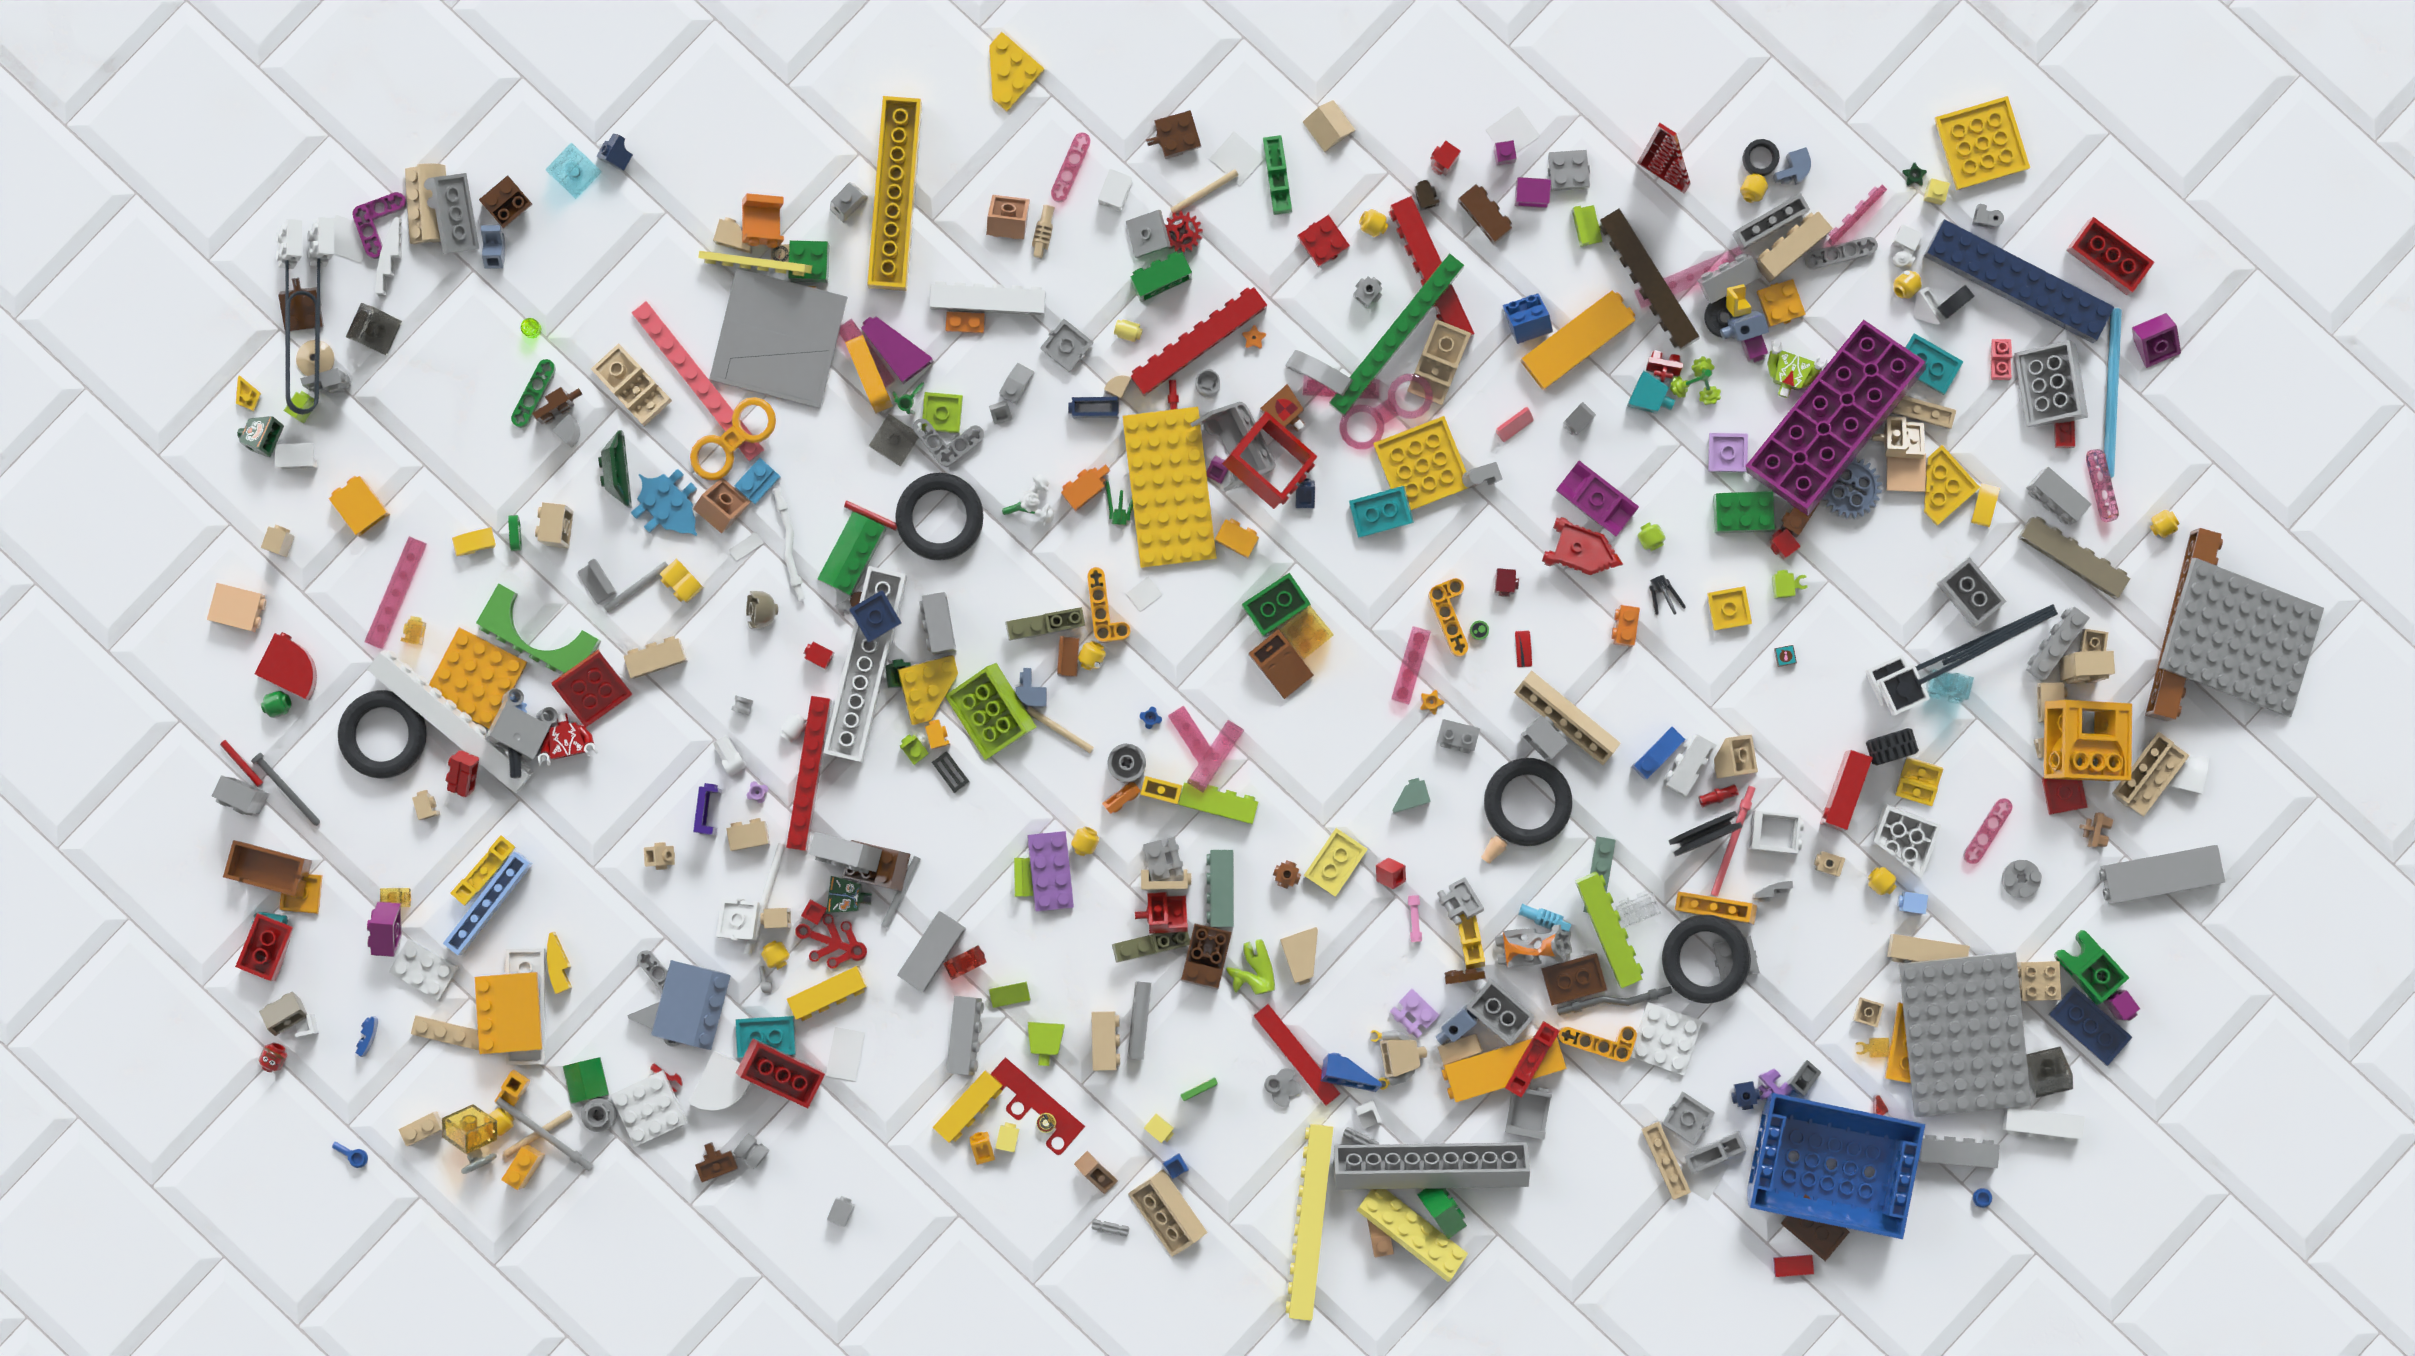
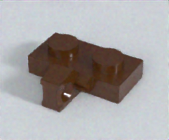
M1476 968L1466 969L1465 974L1463 970H1450L1444 973L1446 984L1486 978L1485 971L1477 972Z
M713 1142L704 1145L707 1155L703 1156L704 1161L695 1164L702 1183L738 1169L732 1150L721 1153L720 1150L716 1151Z

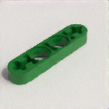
M543 359L538 363L512 413L511 421L519 428L527 426L533 416L532 413L535 412L556 371V366L550 359ZM550 363L551 370H547L544 374L547 379L545 380L541 376H537L538 373L543 374L544 369L542 366ZM535 380L543 382V387L540 390L533 388ZM533 397L534 404L531 407H526L524 405L525 398ZM522 406L525 410H528L530 412L529 414L525 412L523 415L525 421H520L518 424L516 416H521L523 411L520 410V407Z

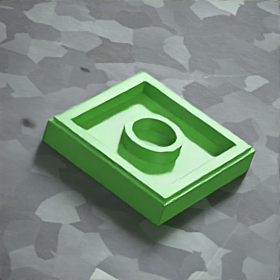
M1213 1077L1181 1093L1180 1096L1183 1101H1186L1218 1085V1082Z

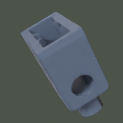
M1751 310L1750 314L1728 319V327L1720 329L1723 340L1732 337L1737 341H1743L1769 333L1764 314L1756 310Z
M1467 1005L1442 1025L1441 1029L1443 1031L1436 1036V1039L1442 1046L1449 1040L1454 1043L1477 1024L1479 1019L1466 1008ZM1456 1026L1458 1030L1453 1031L1451 1027Z

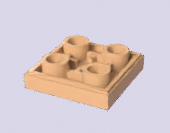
M1926 453L1924 459L1887 457L1886 491L1925 492Z

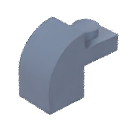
M1807 147L1789 152L1786 155L1790 168L1776 172L1773 175L1775 183L1781 182V184L1791 182V178H1793L1796 185L1805 179L1811 169V158Z
M481 225L484 269L504 268L505 238L504 233L501 231V226Z
M1023 668V672H1020V684H1023V687H1015L1017 696L1027 706L1047 707V688L1032 687V669Z

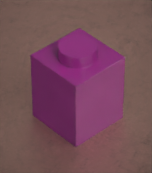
M1514 140L1494 144L1496 166L1516 162Z
M1762 335L1741 341L1748 362L1753 360L1754 363L1765 359L1764 356L1768 354V350Z

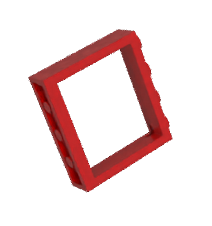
M1266 411L1222 464L1271 508L1275 509L1280 503L1284 505L1290 498L1287 495H1292L1298 488L1296 483L1301 484L1307 477L1305 472L1309 473L1315 467L1313 462L1318 456ZM1261 429L1303 464L1282 492L1276 489L1240 457L1241 453Z

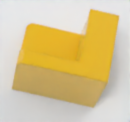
M1744 284L1727 288L1726 308L1733 317L1751 313L1752 307L1745 299L1746 287Z

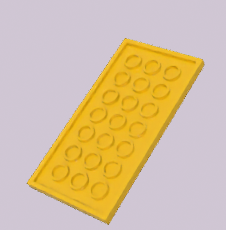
M1190 407L1123 415L1140 567L1217 559L1201 425L1191 426L1192 422L1200 418L1199 408Z

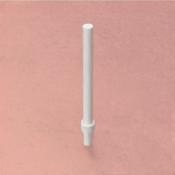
M778 843L760 900L755 941H747L745 954L751 955L755 942L758 941L760 935L758 932L761 926L760 914L764 913V909H766L785 844Z

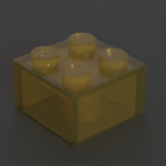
M1310 605L1280 629V632L1303 660L1307 659L1334 637L1332 631Z

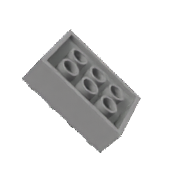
M2067 340L2014 353L2026 427L2071 422L2088 418L2077 346L2074 342Z

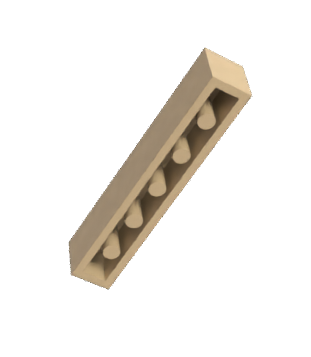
M1532 670L1513 692L1540 715L1549 717L1556 728L1561 730L1602 765L1607 762L1621 744Z

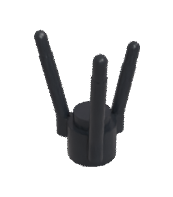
M1664 575L1650 580L1652 585L1649 586L1652 594L1656 615L1659 614L1655 591L1658 594L1663 592L1674 615L1677 612L1667 593L1668 589L1682 608H1686V605L1670 584L1669 579H1666Z

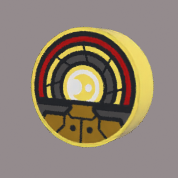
M1049 1113L1041 1114L1036 1121L1037 1128L1044 1133L1051 1132L1056 1125L1054 1116Z

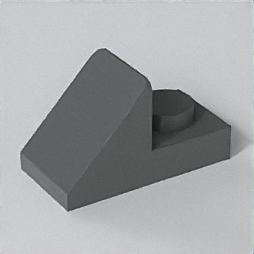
M1806 1060L1787 1083L1803 1098L1817 1080L1821 1071L1810 1061Z

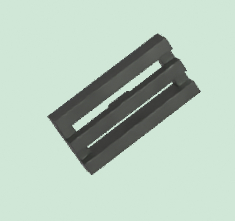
M947 751L931 762L954 793L970 782ZM943 758H948L964 781L962 783ZM939 761L943 764V766L946 768V770L949 772V774L952 776V778L955 780L958 786L954 787V785L951 783V781L948 779V777L937 764Z

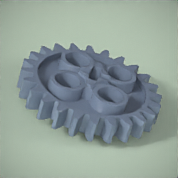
M1855 457L1845 469V471L1849 472L1850 479L1844 480L1841 476L1837 479L1846 486L1834 483L1821 499L1822 501H1828L1825 507L1832 506L1831 513L1836 510L1838 511V517L1842 513H1845V519L1850 514L1855 519L1857 513L1863 517L1864 511L1867 513L1871 512L1869 506L1876 507L1873 501L1880 500L1876 496V494L1882 493V490L1877 489L1882 483L1876 481L1880 475L1874 476L1873 473L1876 471V468L1870 470L1871 463L1863 465L1864 459H1861L1858 463ZM1860 478L1867 480V487L1864 488L1859 485ZM1853 484V489L1866 492V495H1863L1862 493L1856 490L1849 492V488L1847 486ZM1835 488L1842 490L1843 495L1841 498L1834 495ZM1855 495L1860 498L1859 505L1852 503V496Z

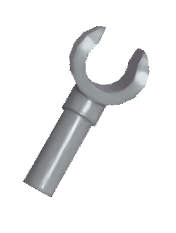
M760 966V988L764 993H771L772 982H766L764 966Z

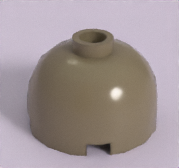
M749 591L751 595L747 596L746 616L750 615L751 621H747L750 629L765 628L773 622L775 615H778V604H775L772 596L764 591Z

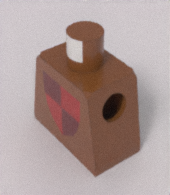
M1288 384L1260 408L1263 414L1267 411L1285 428L1291 425L1298 432L1306 425L1299 417L1304 412V409Z

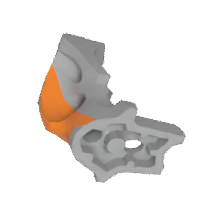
M1561 925L1553 926L1551 932L1546 934L1537 933L1536 929L1503 931L1502 935L1495 937L1497 947L1505 946V953L1498 954L1497 956L1498 964L1507 965V968L1542 964V960L1539 958L1540 955L1549 956L1559 963L1565 962L1566 955L1572 953L1570 943L1571 931L1562 932ZM1524 934L1528 937L1526 941L1521 939V936ZM1540 940V948H1534V944L1536 943V941ZM1525 955H1532L1534 958L1528 961L1525 959Z

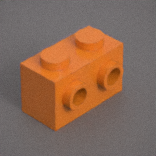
M1620 605L1618 609H1615L1614 620H1617L1616 628L1612 629L1611 635L1615 645L1635 646L1640 607Z

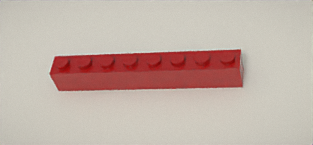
M1409 196L1391 204L1388 213L1392 222L1396 221L1399 227L1396 228L1400 239L1404 238L1406 243L1404 246L1408 256H1412L1414 260L1412 266L1416 274L1420 273L1422 278L1420 283L1423 287L1442 261L1412 196ZM1451 284L1433 306L1438 313L1436 318L1439 321L1471 333V338L1475 333Z
M1247 287L1239 293L1241 295L1236 300L1232 298L1226 302L1224 309L1221 311L1217 309L1209 315L1210 319L1206 322H1198L1193 327L1194 330L1189 334L1188 332L1183 333L1178 337L1179 341L1174 345L1170 343L1162 349L1163 353L1158 356L1154 354L1147 360L1148 363L1145 366L1139 365L1132 370L1131 380L1142 395L1146 396L1265 310L1267 303L1256 288L1250 289Z
M811 696L786 846L789 849L808 850L832 699Z

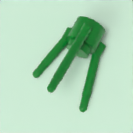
M921 382L910 395L904 394L899 398L895 391L892 392L894 402L898 404L900 410L906 411L907 414H915V411L911 410L914 405L913 398L922 389L924 382Z
M1107 480L1105 483L1109 519H1112L1111 524L1127 525V521H1130L1133 500L1131 498L1126 513V510L1122 509L1123 490H1120L1118 509L1113 511L1110 484Z

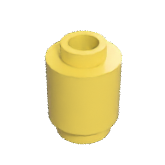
M1122 319L1117 320L1113 334L1117 335L1118 338L1136 342V339L1140 340L1143 329L1140 328L1138 323Z

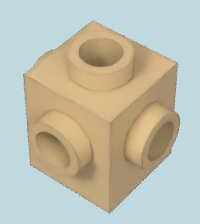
M666 842L654 843L653 847H644L645 867L655 866L656 870H665L668 865H675L674 846H666Z

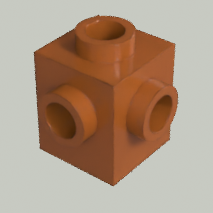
M1286 860L1285 863L1281 862L1280 866L1276 865L1273 876H1275L1274 881L1278 882L1277 886L1288 889L1289 886L1298 885L1301 873H1298L1299 868H1296V863ZM1285 871H1290L1291 876L1289 878L1284 877L1283 873Z

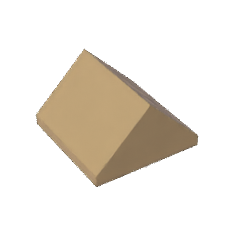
M1334 100L1319 106L1303 121V124L1324 152L1355 131Z

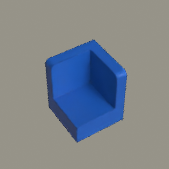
M1180 1153L1163 1162L1172 1179L1189 1171Z

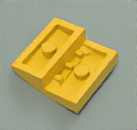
M1906 757L1895 796L1933 806L1938 791V784L1944 770L1943 767Z

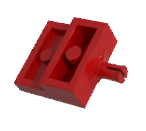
M1167 892L1147 893L1148 906L1146 911H1135V920L1147 919L1149 934L1188 932L1186 895L1167 896Z

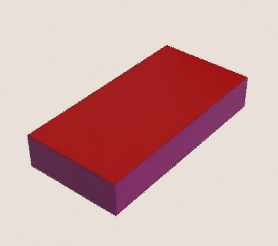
M1812 1254L1773 1257L1775 1277L1814 1274Z

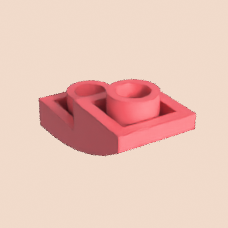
M2011 339L1991 340V380H2011L2012 378Z

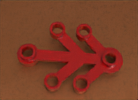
M831 914L824 915L822 919L831 937L811 930L807 924H799L795 929V934L800 939L809 937L828 944V946L818 951L813 950L809 953V959L812 962H817L821 957L838 949L847 951L838 957H830L827 960V966L834 969L840 963L849 959L861 961L867 955L866 946L861 942H857L852 931V923L849 921H843L840 928L846 933L850 944L842 942L834 924V917ZM827 916L832 918V922L829 924L825 922ZM844 923H848L850 925L849 930L843 929ZM801 928L807 929L805 935L800 933ZM855 948L861 949L860 955L854 953ZM814 952L818 954L816 960H813L811 957ZM831 959L836 960V965L833 967L829 964Z

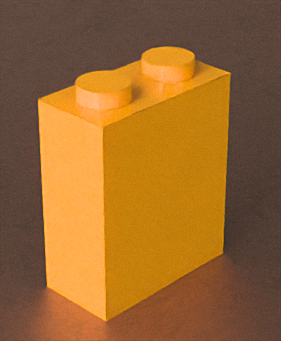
M353 476L346 482V486L342 489L341 487L335 489L331 493L332 496L328 499L354 534L360 537L390 515V513L364 478Z
M531 1145L522 1146L501 1180L516 1190L525 1188L545 1154Z

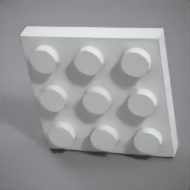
M1647 1002L1637 1030V1038L1631 1057L1684 1076L1703 1021Z
M664 1070L610 1095L634 1147L688 1123Z

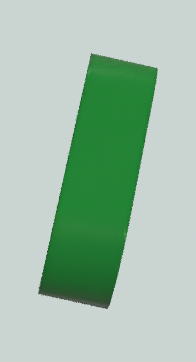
M509 515L511 551H521L519 515Z

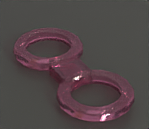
M1404 374L1397 377L1390 385L1386 401L1375 408L1365 404H1357L1350 409L1345 417L1342 415L1339 422V432L1342 439L1348 446L1355 449L1366 450L1374 447L1373 443L1380 441L1384 434L1385 423L1396 416H1401L1405 419H1415L1423 416L1429 410L1433 402L1432 388L1424 377L1417 374ZM1407 381L1419 383L1425 391V401L1415 411L1401 409L1395 399L1397 388ZM1358 412L1371 414L1377 423L1375 435L1366 442L1353 440L1347 431L1349 418Z

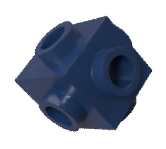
M1754 1082L1733 1084L1734 1092L1731 1093L1733 1104H1737V1107H1742V1110L1754 1109L1753 1105L1758 1104L1757 1100H1760L1759 1090L1754 1087ZM1745 1092L1748 1094V1099L1746 1100L1743 1098Z

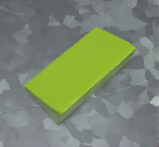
M1027 981L989 989L993 1008L1031 1000Z

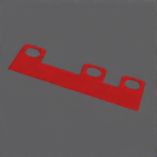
M1006 1057L992 1071L991 1075L1003 1085L1000 1088L1002 1091L1007 1086L1016 1094L1006 1106V1111L1013 1118L1021 1120L1031 1108L1039 1115L1049 1113L1054 1116L1056 1130L1046 1141V1146L1056 1155H1061L1084 1129V1124ZM1015 1102H1020L1024 1106L1023 1112L1019 1115L1014 1114L1011 1110ZM1055 1137L1063 1139L1064 1146L1061 1149H1054L1052 1147V1140Z

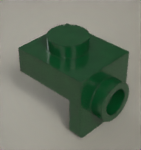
M896 659L892 660V664L885 665L888 688L902 687L897 669L911 666V662Z

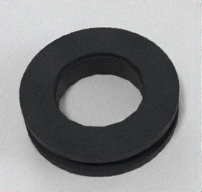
M1736 811L1715 818L1668 840L1670 845L1680 843L1681 847L1673 852L1675 857L1742 828L1741 822L1735 824L1730 822V820L1737 816Z

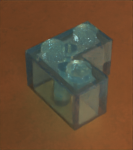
M1931 669L1930 672H1929V674H1931V673H1933V672H1935V671H1937V670H1936V669ZM1946 672L1928 681L1925 689L1931 698L1940 699L1945 697L1948 698V702L1959 704L1969 700L1974 677L1956 672Z

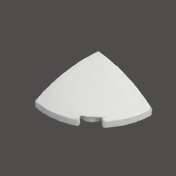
M2189 757L2168 786L2202 794L2209 757Z

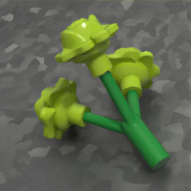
M1702 356L1693 361L1694 365L1691 366V369L1697 378L1683 381L1680 376L1673 377V381L1670 383V390L1678 398L1686 397L1688 387L1701 380L1704 381L1706 387H1704V391L1699 392L1700 402L1710 405L1716 404L1717 400L1721 399V390L1717 389L1716 386H1709L1708 378L1713 374L1711 370L1715 368L1711 358L1706 359L1705 356Z

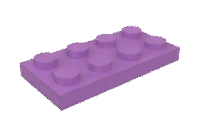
M1066 831L1027 835L1035 912L1074 908Z

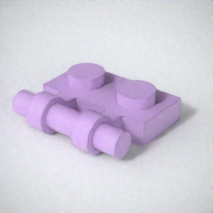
M1412 988L1399 1001L1404 1008L1399 1011L1394 1006L1389 1011L1394 1016V1019L1407 1028L1406 1031L1409 1034H1413L1416 1038L1422 1034L1417 1028L1420 1024L1427 1029L1439 1016ZM1407 1012L1416 1019L1413 1023L1405 1017Z

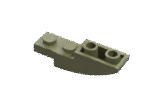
M1082 607L1005 622L1009 641L1086 626Z
M1188 932L1155 933L1111 945L1115 961L1118 963L1188 946L1190 938Z

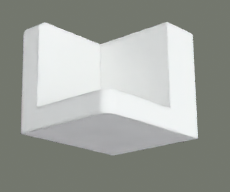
M315 1014L306 1015L307 1018L296 1024L297 1033H295V1037L319 1033Z
M1373 1100L1355 1107L1364 1129L1382 1123Z

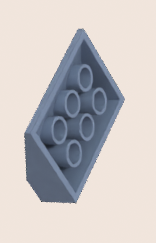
M670 960L651 1035L711 1050L731 975Z

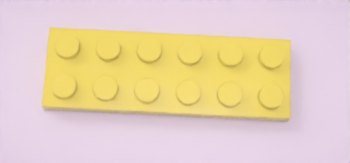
M1371 1189L1357 1208L1360 1214L1447 1282L1453 1278L1468 1255L1466 1251L1448 1239L1442 1232L1387 1189Z

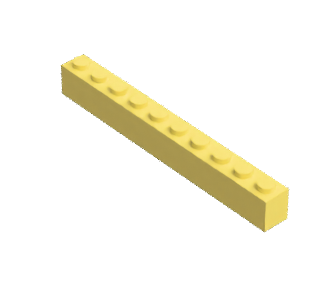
M1310 1124V1128L1306 1127L1305 1139H1308V1146L1303 1148V1158H1306V1164L1301 1167L1300 1177L1304 1178L1303 1186L1299 1185L1298 1197H1302L1301 1205H1297L1296 1216L1300 1218L1299 1224H1295L1294 1236H1297V1244L1293 1243L1292 1247L1295 1263H1291L1290 1274L1293 1275V1281L1288 1284V1294H1291V1300L1286 1302L1285 1313H1289V1318L1312 1321L1334 1128L1328 1125Z

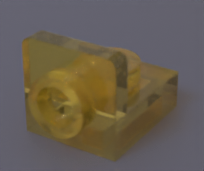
M380 888V902L401 903V907H410L411 889Z

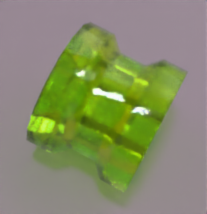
M534 318L524 319L520 326L521 332L528 338L534 339L541 334V325Z

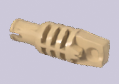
M1043 205L1041 219L1036 224L1032 246L1035 247L1033 256L1042 259L1044 249L1048 250L1053 230L1051 221L1055 207L1050 205Z

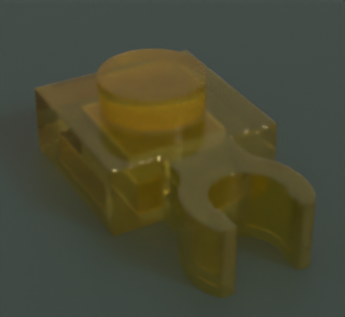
M1889 1037L1869 1038V1044L1864 1042L1855 1043V1045L1861 1044L1863 1046V1050L1856 1052V1054L1862 1055L1869 1052L1870 1058L1889 1057Z

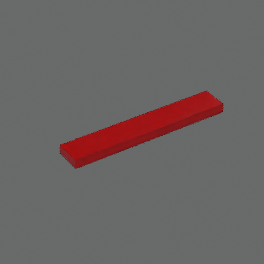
M1269 1004L1253 1015L1325 1106L1341 1094L1332 1083L1321 1081L1322 1070Z

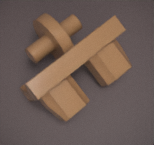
M2098 812L2094 815L2093 824L2092 819L2087 818L2085 825H2079V828L2084 830L2083 837H2089L2087 847H2107L2109 837L2100 835L2101 828L2110 830L2113 819L2104 816V813Z

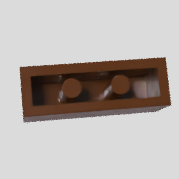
M1475 184L1458 198V203L1494 245L1512 230V222L1506 215L1503 216L1499 212L1500 207L1494 200L1492 202L1489 200L1487 191L1482 186L1479 187Z

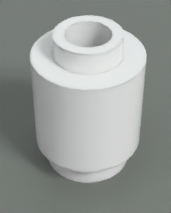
M792 714L781 727L780 734L792 743L806 729L805 722L807 720L799 714L796 716Z

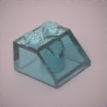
M572 142L545 169L575 199L602 173Z

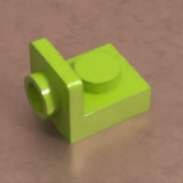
M909 734L901 740L900 748L913 765L929 755V752L916 735L911 736Z

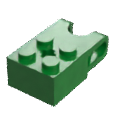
M2080 930L2075 936L2076 941L2081 947L2079 956H2072L2061 949L2054 953V958L2056 961H2060L2063 969L2096 1005H2099L2130 977L2085 930ZM2102 974L2103 977L2101 979L2103 981H2099L2097 975Z

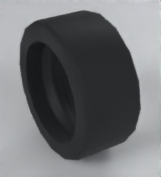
M1756 139L1750 142L1742 156L1746 171L1751 175L1756 173L1762 176L1772 173L1780 159L1777 146L1766 139ZM1757 147L1767 148L1772 154L1771 164L1763 169L1753 166L1750 161V154L1753 149Z
M1964 285L1939 305L1937 309L1948 319L1974 298L1975 295Z

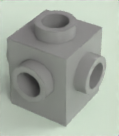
M1369 276L1366 279L1361 278L1355 285L1357 289L1353 293V297L1368 308L1372 302L1376 304L1382 297V283L1375 277H1372V279Z

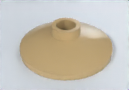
M315 340L304 343L296 355L297 366L306 376L315 374V361H311V356L315 355ZM320 341L319 373L331 370L335 361L332 348L323 341Z

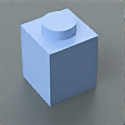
M1902 892V895L1898 896L1897 906L1903 912L1926 914L1928 895Z

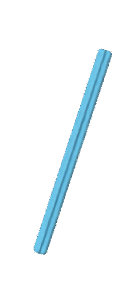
M2114 308L2110 315L2103 477L2113 478L2115 472L2122 310L2120 308Z

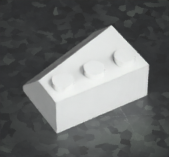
M1884 804L1877 822L1874 842L1922 879L1942 825L1930 819Z

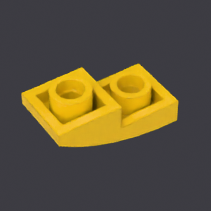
M1981 483L1971 523L1990 527L2000 488Z
M491 527L452 537L456 557L474 554L478 550L495 548L496 546Z

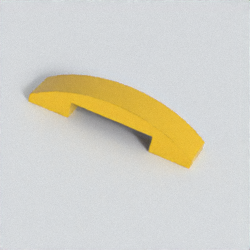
M500 835L490 846L488 852L468 875L456 885L450 894L465 906L493 877L516 847Z

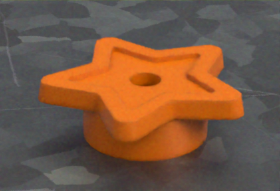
M1253 325L1250 331L1242 332V336L1246 339V348L1256 346L1259 349L1262 348L1261 340L1267 335L1266 333L1259 332L1256 325Z

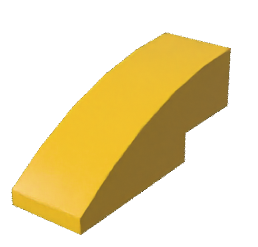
M1463 913L1459 916L1462 923L1458 925V931L1466 969L1485 967V957L1476 915L1467 920Z
M556 932L549 933L547 943V965L554 992L559 994L572 988L565 969L570 968L571 965Z

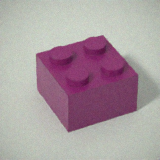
M377 902L375 909H372L371 920L367 921V931H370L367 946L371 949V955L395 956L402 937L401 903Z

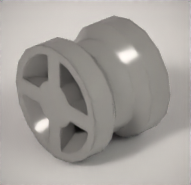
M735 695V705L732 706L731 710L750 715L749 708L754 700Z

